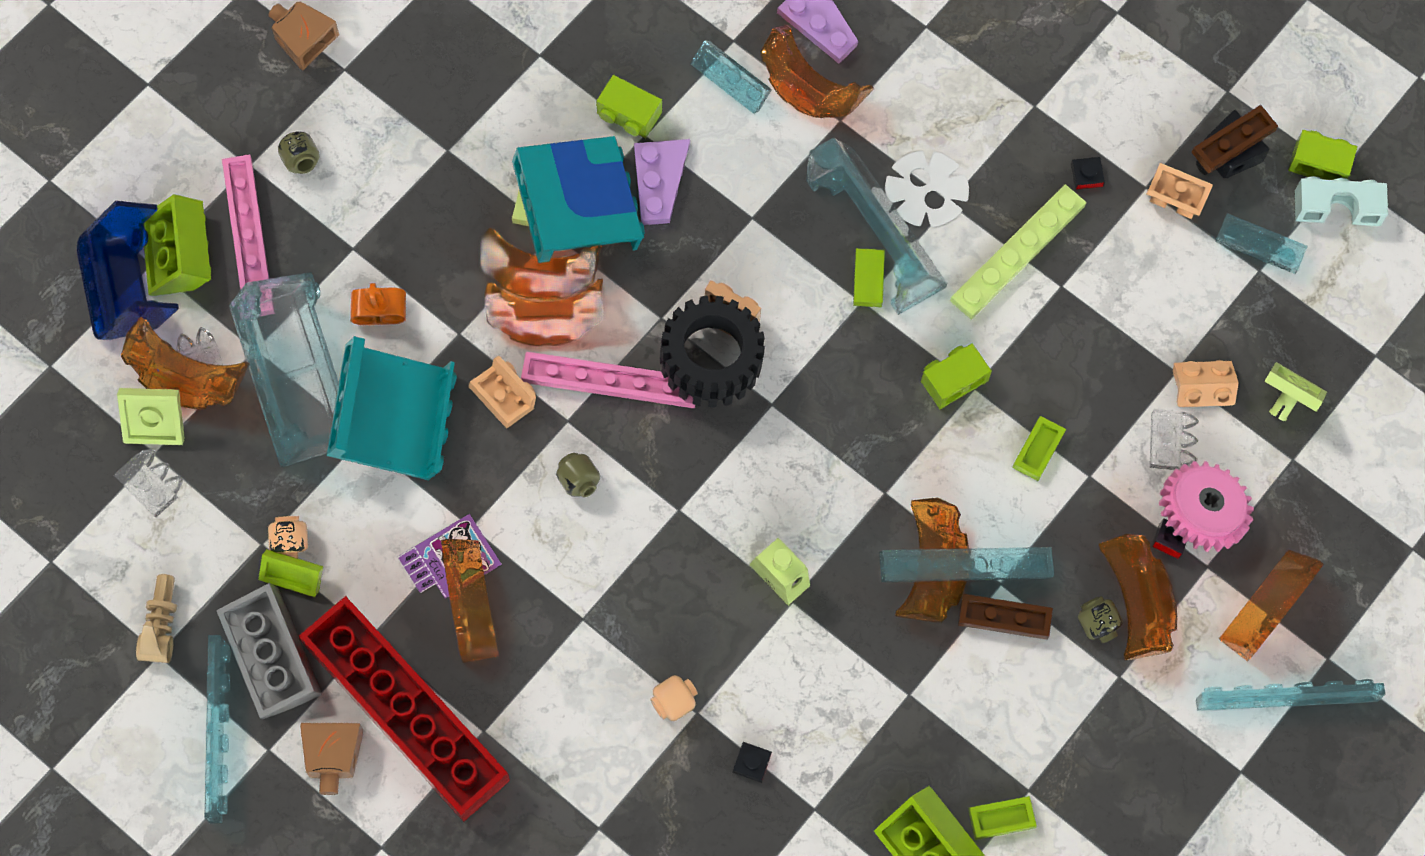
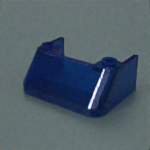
M115 200L78 238L77 256L92 330L95 338L98 340H113L155 330L179 309L177 303H163L156 300L147 301L137 254L148 242V233L145 230L144 223L158 210L156 204Z

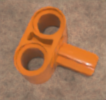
M370 283L369 288L356 289L351 292L350 321L357 325L400 324L406 320L405 290L392 287L377 288L376 283Z

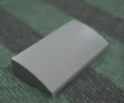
M268 583L216 610L260 719L280 714L322 695L277 586Z

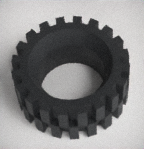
M701 296L697 305L691 299L685 302L684 312L678 307L673 311V318H668L665 323L660 349L662 375L664 378L669 377L668 386L672 391L679 387L680 398L686 400L688 395L692 396L694 405L700 406L702 400L709 401L708 407H716L717 400H722L724 406L732 404L733 395L738 400L745 397L746 389L751 391L755 386L756 378H759L765 351L764 332H759L760 323L757 318L750 321L751 311L747 307L739 311V302L731 299L729 305L723 304L724 297L716 296L715 302H709L708 296ZM717 328L726 331L734 337L740 347L741 354L733 364L726 368L706 369L698 366L688 357L684 344L698 330Z

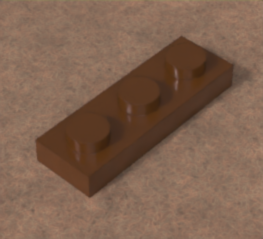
M1259 105L1193 147L1191 153L1209 174L1274 133L1278 125L1263 106Z
M963 594L958 626L1048 640L1053 608Z

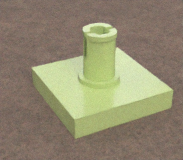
M1277 362L1265 379L1266 383L1282 391L1276 403L1269 411L1276 417L1281 407L1285 405L1278 418L1282 421L1287 420L1297 401L1317 412L1327 391Z
M119 388L117 399L123 443L183 445L185 437L179 390Z

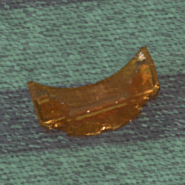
M788 25L773 28L760 51L762 61L766 62L767 70L770 74L768 80L774 90L786 103L788 102L803 114L816 118H835L849 115L874 90V87L870 84L863 87L855 82L850 83L848 86L836 84L817 73L800 53L793 37L792 28Z
M488 228L481 241L480 267L486 274L490 273L493 278L500 282V287L514 295L541 301L560 300L572 296L573 293L588 287L594 282L602 245L592 246L589 249L583 248L581 253L551 258L550 262L538 263L536 255L526 253L514 247L494 229Z
M597 279L592 286L587 287L585 291L573 297L553 302H535L521 299L501 290L493 282H487L484 294L487 323L493 328L497 327L509 335L511 340L531 346H558L581 338L583 333L594 325H598L604 315L603 279Z
M140 317L127 332L121 353L125 365L132 366L139 375L137 380L146 389L179 390L181 407L191 409H206L207 406L220 404L224 406L231 403L250 365L246 361L233 365H213L184 356L166 344L151 328L146 318Z
M938 497L911 500V508L919 535V565L912 590L902 606L896 610L895 616L929 622H942L947 618V612L950 607L958 605L966 586L969 566L967 533L960 531L959 518L961 514L957 506Z
M1124 534L1099 543L1101 552L1108 560L1117 577L1126 605L1128 640L1124 653L1125 661L1171 652L1174 646L1171 632L1177 630L1176 601L1165 566L1160 558L1156 559L1152 555L1150 542L1144 535Z
M443 539L441 540L446 580L462 662L497 657L499 655L479 540Z
M1288 550L1220 636L1219 640L1246 661H1249L1324 564L1318 559Z

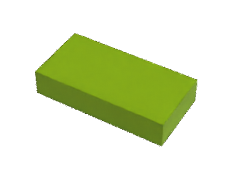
M856 248L853 306L882 307L885 250Z
M1040 416L1012 468L1039 481L1066 429Z
M266 549L262 554L258 580L316 597L320 590L323 566Z
M1030 796L970 807L968 809L975 840L1035 829L1037 827Z

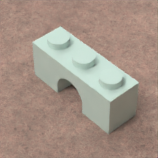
M1315 176L1306 177L1305 179L1301 178L1295 189V221L1324 223L1331 212V204L1340 203L1350 210L1352 225L1381 226L1388 215L1387 183H1377L1375 180L1349 181L1346 178L1322 180Z

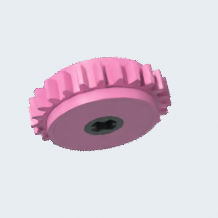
M1193 461L1190 466L1183 464L1179 470L1175 469L1164 482V487L1160 491V495L1163 497L1159 501V505L1165 507L1161 512V516L1168 517L1165 525L1167 527L1172 526L1175 530L1173 535L1183 537L1182 542L1184 544L1189 541L1193 543L1194 549H1197L1199 545L1204 546L1206 552L1214 546L1215 550L1219 552L1224 546L1229 549L1234 543L1237 544L1250 529L1249 525L1253 521V517L1250 514L1254 511V507L1247 504L1252 498L1245 495L1244 491L1247 487L1240 486L1238 483L1240 478H1233L1229 475L1230 470H1220L1218 464L1210 467L1207 461H1204L1199 467L1198 463Z

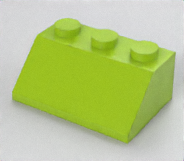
M173 194L141 216L148 295L158 296L193 291L211 280L203 201Z
M930 786L911 796L874 830L875 834L893 856H985Z

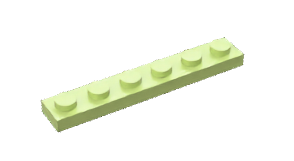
M1065 184L951 297L950 302L972 320L1085 207L1086 201Z

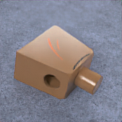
M301 1L296 2L289 10L278 3L269 12V17L275 21L272 26L275 40L301 70H304L339 36L335 20Z
M301 723L306 773L310 778H320L319 794L337 795L339 778H353L363 737V728L360 723Z

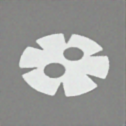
M916 151L901 157L895 162L892 169L904 178L887 176L885 192L889 203L905 200L895 211L900 218L910 224L921 226L924 215L927 212L930 226L937 227L951 222L962 212V209L950 199L968 201V180L965 174L949 178L959 167V164L950 157L934 151L930 163L927 165L924 151ZM919 168L926 170L930 176L929 182L921 187L915 186L910 181L911 172ZM930 191L940 192L945 199L943 206L938 209L929 208L925 203L926 194Z

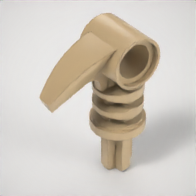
M160 574L157 576L154 598L146 602V608L151 613L146 614V622L143 625L142 633L138 637L136 647L138 661L170 663L173 637L166 634H171L172 627L168 626V623H173L174 619L169 614L175 613L177 610V605L171 602L175 578L172 575Z

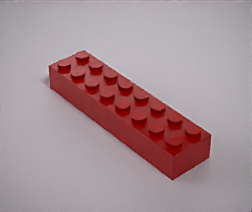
M347 596L343 597L299 635L308 651L463 822L510 781L508 772Z

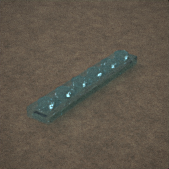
M1052 547L882 550L879 552L882 582L1050 579L1054 577Z
M208 635L204 818L210 824L222 823V814H227L228 811L227 796L223 795V783H228V766L223 765L224 753H228L229 738L228 734H224V723L229 722V705L225 704V692L230 691L229 674H225V663L230 662L231 652L230 645L226 644L221 635Z
M1372 679L1358 680L1352 685H1343V681H1329L1325 683V686H1313L1312 682H1302L1295 684L1292 688H1283L1282 684H1269L1264 686V689H1253L1251 685H1242L1235 687L1232 691H1223L1222 687L1205 688L1204 692H1201L1196 698L1197 711L1365 703L1378 702L1386 694L1384 683H1374Z

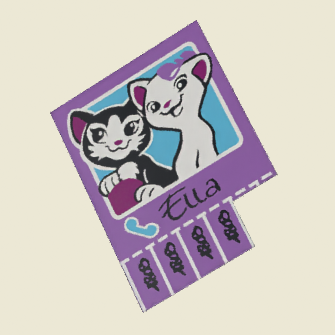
M470 514L398 556L420 593L436 584L444 598L449 597L502 565Z

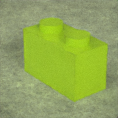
M612 75L596 101L597 114L602 120L610 124L614 122L622 126L627 133L633 136L639 135L645 139L662 114V99L615 75Z
M1302 130L1296 141L1288 171L1307 177H1319L1322 180L1348 179L1358 146L1352 145L1344 139H1333L1323 136L1317 131Z
M973 343L966 347L962 345L956 347L948 354L949 357L940 362L939 360H934L924 368L921 383L939 409L944 408L989 381L992 370Z

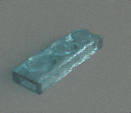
M709 40L703 41L690 63L753 114L759 112L772 91L770 87Z
M1228 213L1215 240L1217 243L1293 274L1297 273L1308 247Z

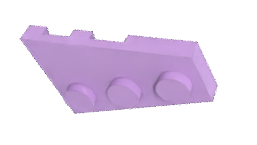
M785 0L777 9V14L838 64L858 45L857 38L833 0Z
M690 139L634 143L640 216L643 225L670 223L686 156L690 147Z

